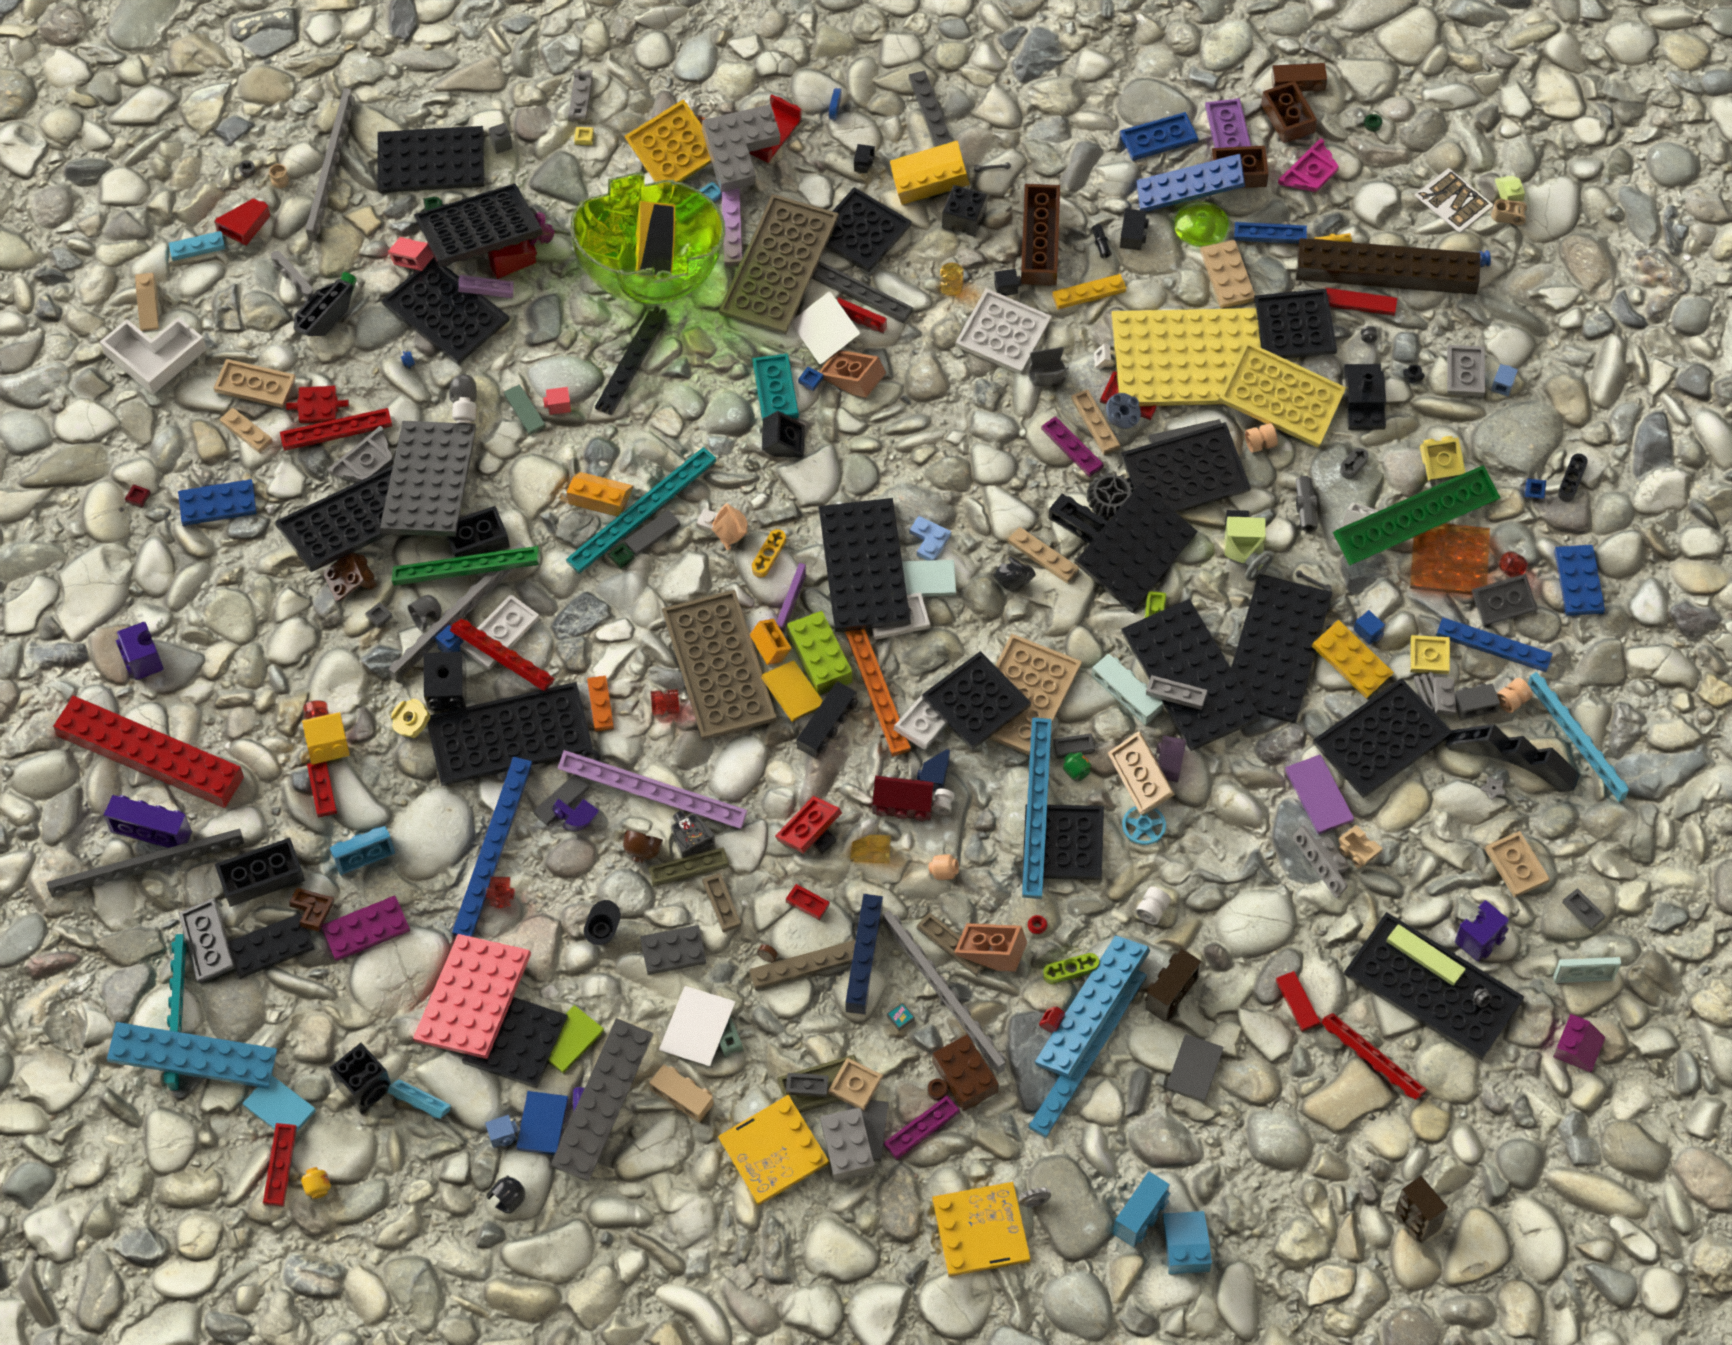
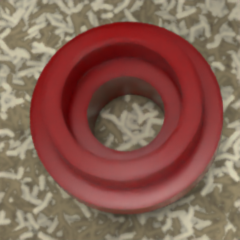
M1041 915L1032 916L1027 923L1028 930L1033 934L1044 933L1047 929L1046 919ZM1034 924H1040L1041 927H1034Z

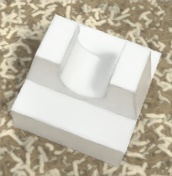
M1103 344L1094 352L1095 368H1112L1116 364V361L1111 360L1115 352L1110 350V345Z

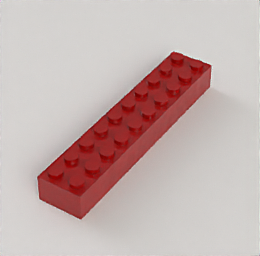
M74 695L53 725L59 738L222 808H226L244 779L241 766Z

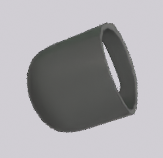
M460 374L451 381L449 391L451 402L459 401L460 397L470 398L472 402L476 401L477 386L471 376Z
M424 595L408 605L410 616L420 631L428 626L426 617L437 620L441 616V605L432 595Z

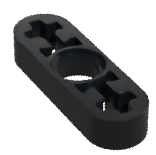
M1577 453L1571 457L1558 491V497L1562 501H1572L1576 495L1588 463L1587 457L1583 454ZM1577 461H1580L1581 463L1579 465V468L1576 469V463ZM1574 474L1578 479L1572 481L1568 478V475ZM1567 486L1571 487L1570 492L1565 494Z

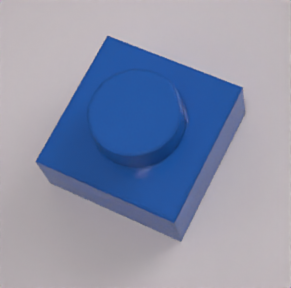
M808 366L798 378V383L814 391L824 379L823 374Z

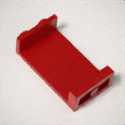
M772 94L770 96V104L779 129L780 144L749 152V154L767 163L771 161L802 120L801 108Z

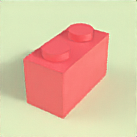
M402 237L388 251L394 265L422 271L434 257L428 243Z

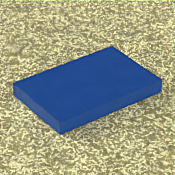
M527 1091L516 1146L517 1150L550 1155L556 1154L560 1144L568 1096Z

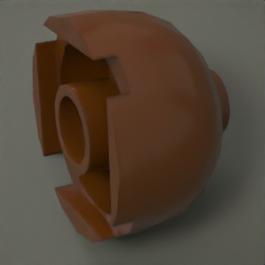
M627 830L623 839V848L626 854L632 857V861L643 863L644 860H652L659 854L663 840Z

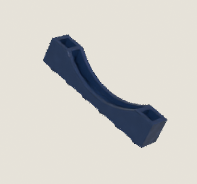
M863 894L845 1001L846 1012L866 1015L874 952L883 911V896Z

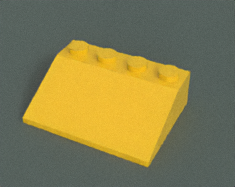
M958 140L890 160L901 205L951 191L953 185L960 187L970 185Z

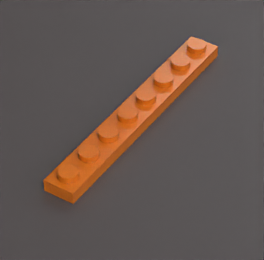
M865 629L844 631L892 757L910 752L907 738L893 730L895 724L900 719Z

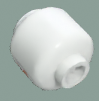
M460 397L459 401H455L452 406L453 420L457 424H471V422L476 420V404L470 401V398Z

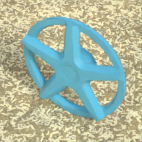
M1137 807L1129 809L1123 817L1122 829L1130 842L1140 845L1157 843L1163 837L1166 830V820L1163 814L1154 808L1153 810L1161 818L1151 820L1148 814H1145L1144 816L1140 815L1138 819L1128 817V815L1136 810ZM1126 822L1136 826L1132 836L1126 829ZM1163 823L1161 833L1156 836L1152 827ZM1142 833H1146L1152 840L1141 841L1137 838Z

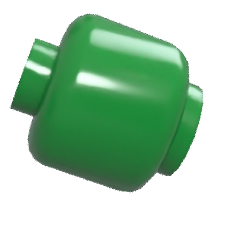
M1071 752L1063 759L1065 761L1063 770L1072 780L1082 781L1091 773V763L1083 753L1078 752L1074 754Z

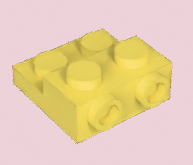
M1445 436L1440 441L1427 439L1419 446L1428 481L1455 477L1466 473L1459 437Z

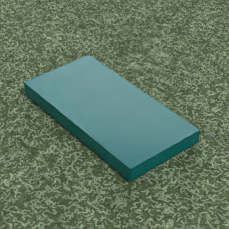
M788 353L752 358L762 422L763 418L776 411H780L791 418H798L799 412Z

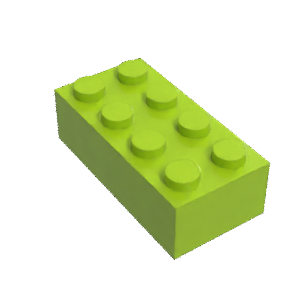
M823 611L787 623L788 637L818 695L830 692L837 681L844 685L853 683L852 670Z

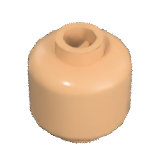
M951 854L936 855L933 857L932 862L929 863V873L933 874L934 878L938 881L954 879L955 875L959 873L958 860L954 859Z

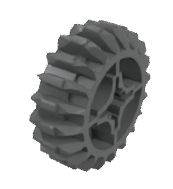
M1107 472L1106 476L1101 473L1099 478L1095 477L1093 482L1089 484L1087 502L1089 507L1093 508L1094 513L1099 512L1101 516L1106 515L1108 520L1110 516H1113L1135 488H1132L1129 478L1124 479L1123 474L1117 476L1116 472L1114 475H1110Z

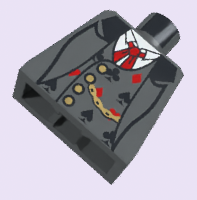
M678 811L673 815L672 818L676 823L671 826V832L681 858L695 855L715 844L713 832L696 814L686 817L682 811Z

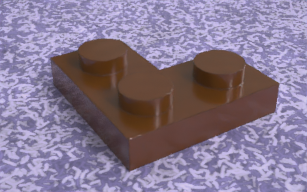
M297 887L289 901V905L292 908L305 911L300 921V927L319 932L334 904V897Z

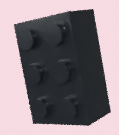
M496 506L460 517L456 537L445 536L454 558L491 553L510 547L507 532Z

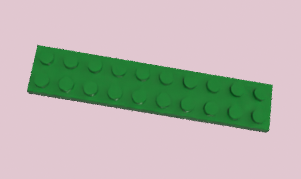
M1482 465L1341 527L1332 533L1349 566L1497 501L1501 497L1485 466Z

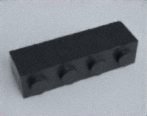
M837 681L796 739L797 749L816 759L820 753L823 754L827 749L829 740L834 739L837 735L840 724L843 725L846 722L849 711L854 710L857 706V691Z

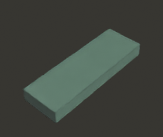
M520 384L504 391L505 398L529 435L546 428L545 423Z

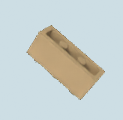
M663 1064L649 1082L650 1091L700 1123L714 1105L712 1093L705 1088L701 1089L696 1086V1083L689 1077L684 1078L679 1075V1071L674 1067H667Z

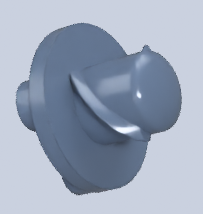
M1117 393L1107 401L1106 413L1108 420L1115 426L1129 429L1139 422L1141 411L1136 397L1126 393Z

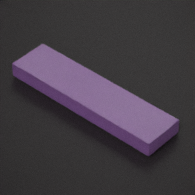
M802 563L798 564L776 622L783 635L807 575L806 565Z

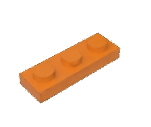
M606 675L587 678L595 732L614 729Z

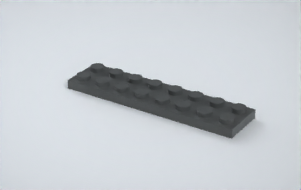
M618 1018L615 1019L551 1162L552 1168L589 1182L654 1033Z

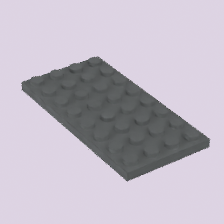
M402 421L380 526L381 533L456 537L475 439L476 424Z

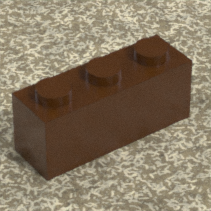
M1325 63L1273 65L1271 74L1272 87L1295 81L1301 92L1326 90L1327 73Z

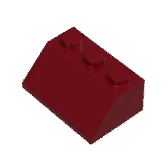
M875 775L872 814L880 817L894 816L898 819L911 818L917 821H931L934 782Z

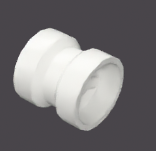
M937 789L935 793L936 801L932 805L933 812L939 815H949L952 810L951 803L954 801L955 794L947 789Z

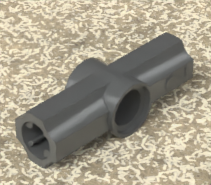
M1301 476L1295 481L1297 492L1296 510L1299 513L1301 530L1312 532L1317 530L1318 527L1316 517L1317 498L1313 492L1312 478Z

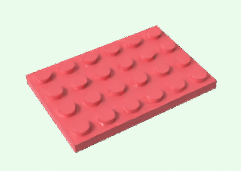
M458 934L415 1032L414 1041L488 1059L531 956L530 950Z

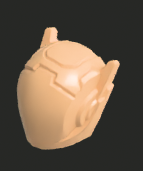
M726 503L715 517L711 530L719 537L726 550H730V544L738 542L747 533L748 523L743 513Z

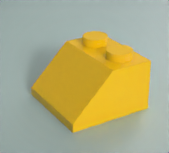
M340 712L302 721L311 764L350 756Z

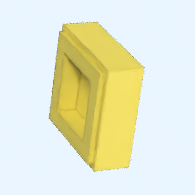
M576 127L575 145H592L594 128Z

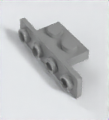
M1301 826L1292 836L1293 840L1334 897H1340L1348 887L1340 873L1347 872L1350 868L1349 864L1329 837L1315 840L1306 826Z

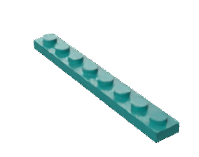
M175 934V942H172L174 960H171L170 963L173 978L169 980L172 997L168 998L171 1015L167 1016V1026L170 1027V1031L182 1033L187 942L184 934ZM164 1072V1083H167L170 1091L178 1090L179 1074Z

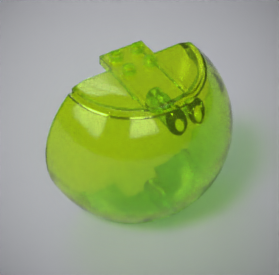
M642 171L608 179V193L589 197L578 202L570 221L571 241L574 252L588 277L608 294L623 301L643 305L672 302L697 289L708 278L718 262L724 245L726 229L720 209L704 193L674 180H661L645 184V175ZM639 201L675 205V245L672 273L663 270L659 271L656 277H654L653 267L635 271Z

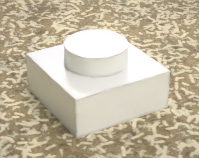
M703 509L696 522V527L714 533L711 530L713 527L712 523L718 513Z

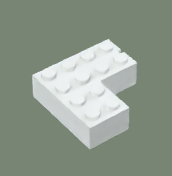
M179 317L152 339L126 319L100 341L103 353L151 394L156 393L207 350L204 338L193 328L190 329V326Z

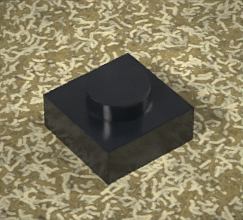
M826 830L813 845L823 854L837 842V838Z

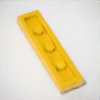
M1121 274L1052 291V298L1057 310L1124 293L1126 292V286Z

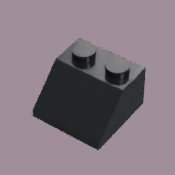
M776 411L763 418L762 451L774 457L804 456V424L780 411Z

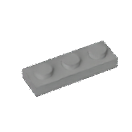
M1151 675L1146 695L1202 710L1207 690Z

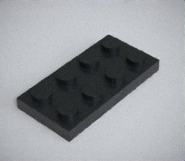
M301 913L229 941L239 979L315 949L307 928L300 927Z

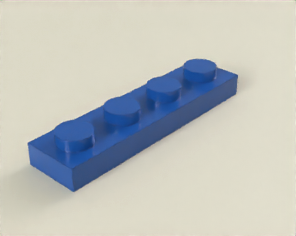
M1235 222L1234 226L1235 241L1299 244V238L1307 239V225Z

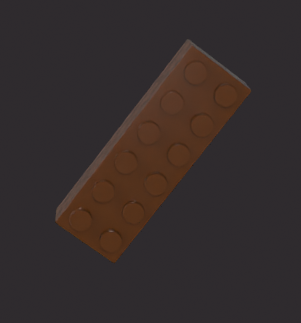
M1025 184L1021 284L1057 286L1060 185Z

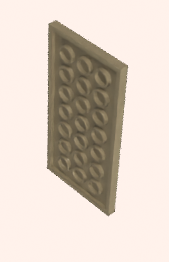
M772 194L720 306L719 314L786 335L838 221L839 213Z
M735 589L662 608L663 617L702 741L776 721V715L766 684L761 678L762 672Z

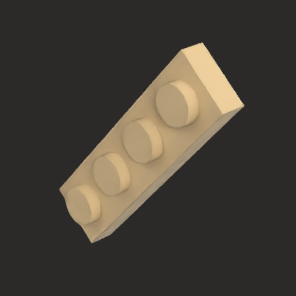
M1021 527L1008 539L1010 545L1065 583H1068L1079 571L1078 566Z

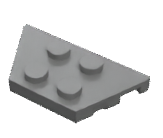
M379 426L327 469L328 473L336 477L359 482L384 470L393 463L383 428Z

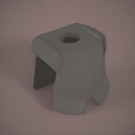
M1064 347L1030 352L1032 364L1029 367L1028 374L1032 384L1035 386L1051 387L1065 381L1069 367L1066 368L1061 360Z

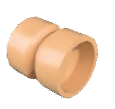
M1271 423L1262 425L1259 429L1255 427L1245 430L1246 443L1251 453L1262 451L1263 447L1269 449L1278 445L1277 434Z
M1521 678L1514 679L1507 687L1496 693L1500 707L1507 713H1513L1521 704L1526 703L1533 697L1530 686Z

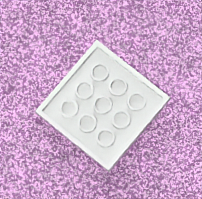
M986 288L955 342V347L1021 375L1030 359V352L1035 350L1052 316Z

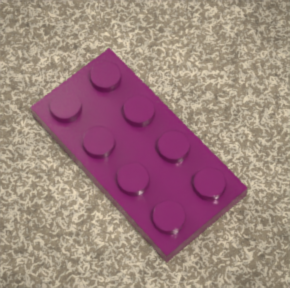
M395 895L322 925V930L336 961L410 931Z

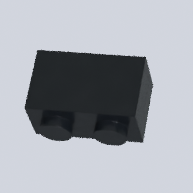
M1125 208L1120 248L1141 250L1142 243L1146 244L1147 233H1144V229H1148L1149 225L1146 211Z

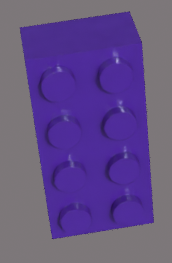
M112 795L103 814L112 833L166 848L188 843L192 834L187 817L183 812L167 810L160 805L152 806L142 800H130L124 795Z

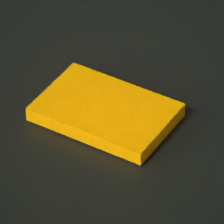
M794 660L762 674V680L792 722L815 712L823 702Z

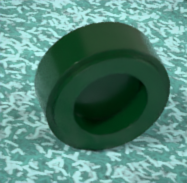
M1369 114L1365 118V128L1371 132L1380 130L1382 118L1377 114Z

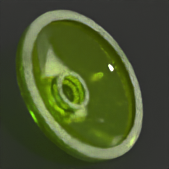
M1195 201L1186 204L1178 211L1175 217V230L1178 236L1190 245L1197 247L1213 245L1225 237L1228 231V218L1219 206L1206 201Z

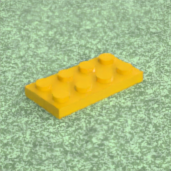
M1340 620L1336 621L1312 644V647L1366 699L1394 673Z

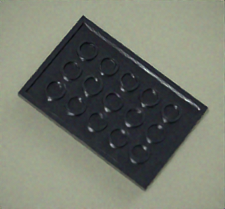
M483 126L378 132V193L485 187Z
M434 257L422 271H415L382 299V304L457 365L510 321L509 316L483 295L458 292L459 276L447 266L439 267Z
M1226 422L1124 451L1120 454L1130 483H1132V488L1136 489L1140 483L1144 484L1176 513L1251 490Z
M1140 483L1074 564L1132 612L1198 531L1144 484Z
M1401 678L1313 739V744L1364 798L1448 739L1453 732Z

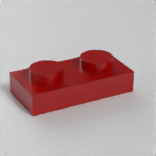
M795 884L786 898V903L819 921L830 906L829 901L798 884Z

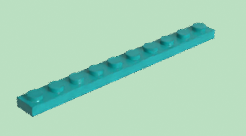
M705 447L701 448L566 558V562L578 574L583 572L716 463V457Z

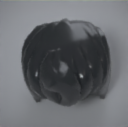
M1009 557L1008 560L1011 563L1000 564L993 576L1005 589L1014 592L1028 584L1036 574L1030 565L1023 564Z

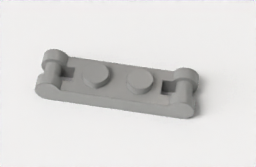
M574 70L568 121L580 120V122H586L593 70ZM580 78H586V81H580Z
M272 252L271 259L274 269L280 270L282 276L291 281L292 287L303 294L306 303L313 295L312 287L281 252Z

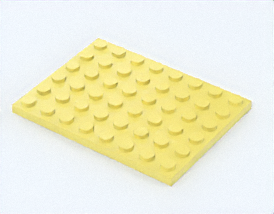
M1256 308L1112 311L1111 313L1118 393H1126L1136 397L1139 401V406L1222 404L1218 402V399L1245 342L1247 341L1261 348Z

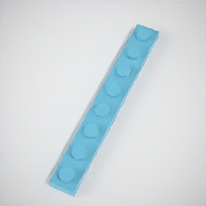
M1537 672L1530 675L1528 685L1615 798L1619 802L1626 799L1629 791L1626 782L1618 777L1615 768L1608 764L1604 754L1593 745L1590 736L1583 732L1580 723L1572 718L1568 708L1561 704L1557 694L1547 686L1546 680L1540 677Z

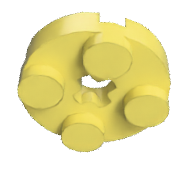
M411 699L407 702L402 701L392 712V728L401 736L415 738L426 727L431 717L427 707L417 699ZM413 715L412 720L408 722L407 717Z

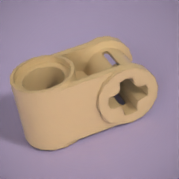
M1498 199L1494 203L1491 218L1496 222L1522 225L1526 222L1524 215L1527 205L1521 201Z

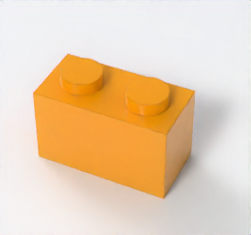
M774 618L759 621L750 633L751 639L767 665L782 662L792 649Z

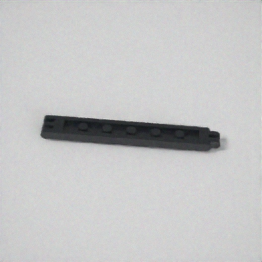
M655 306L653 311L649 310L595 405L596 410H600L603 405L601 411L606 413L608 410V414L613 415L667 319V316H665L666 309L662 308L660 311V307Z

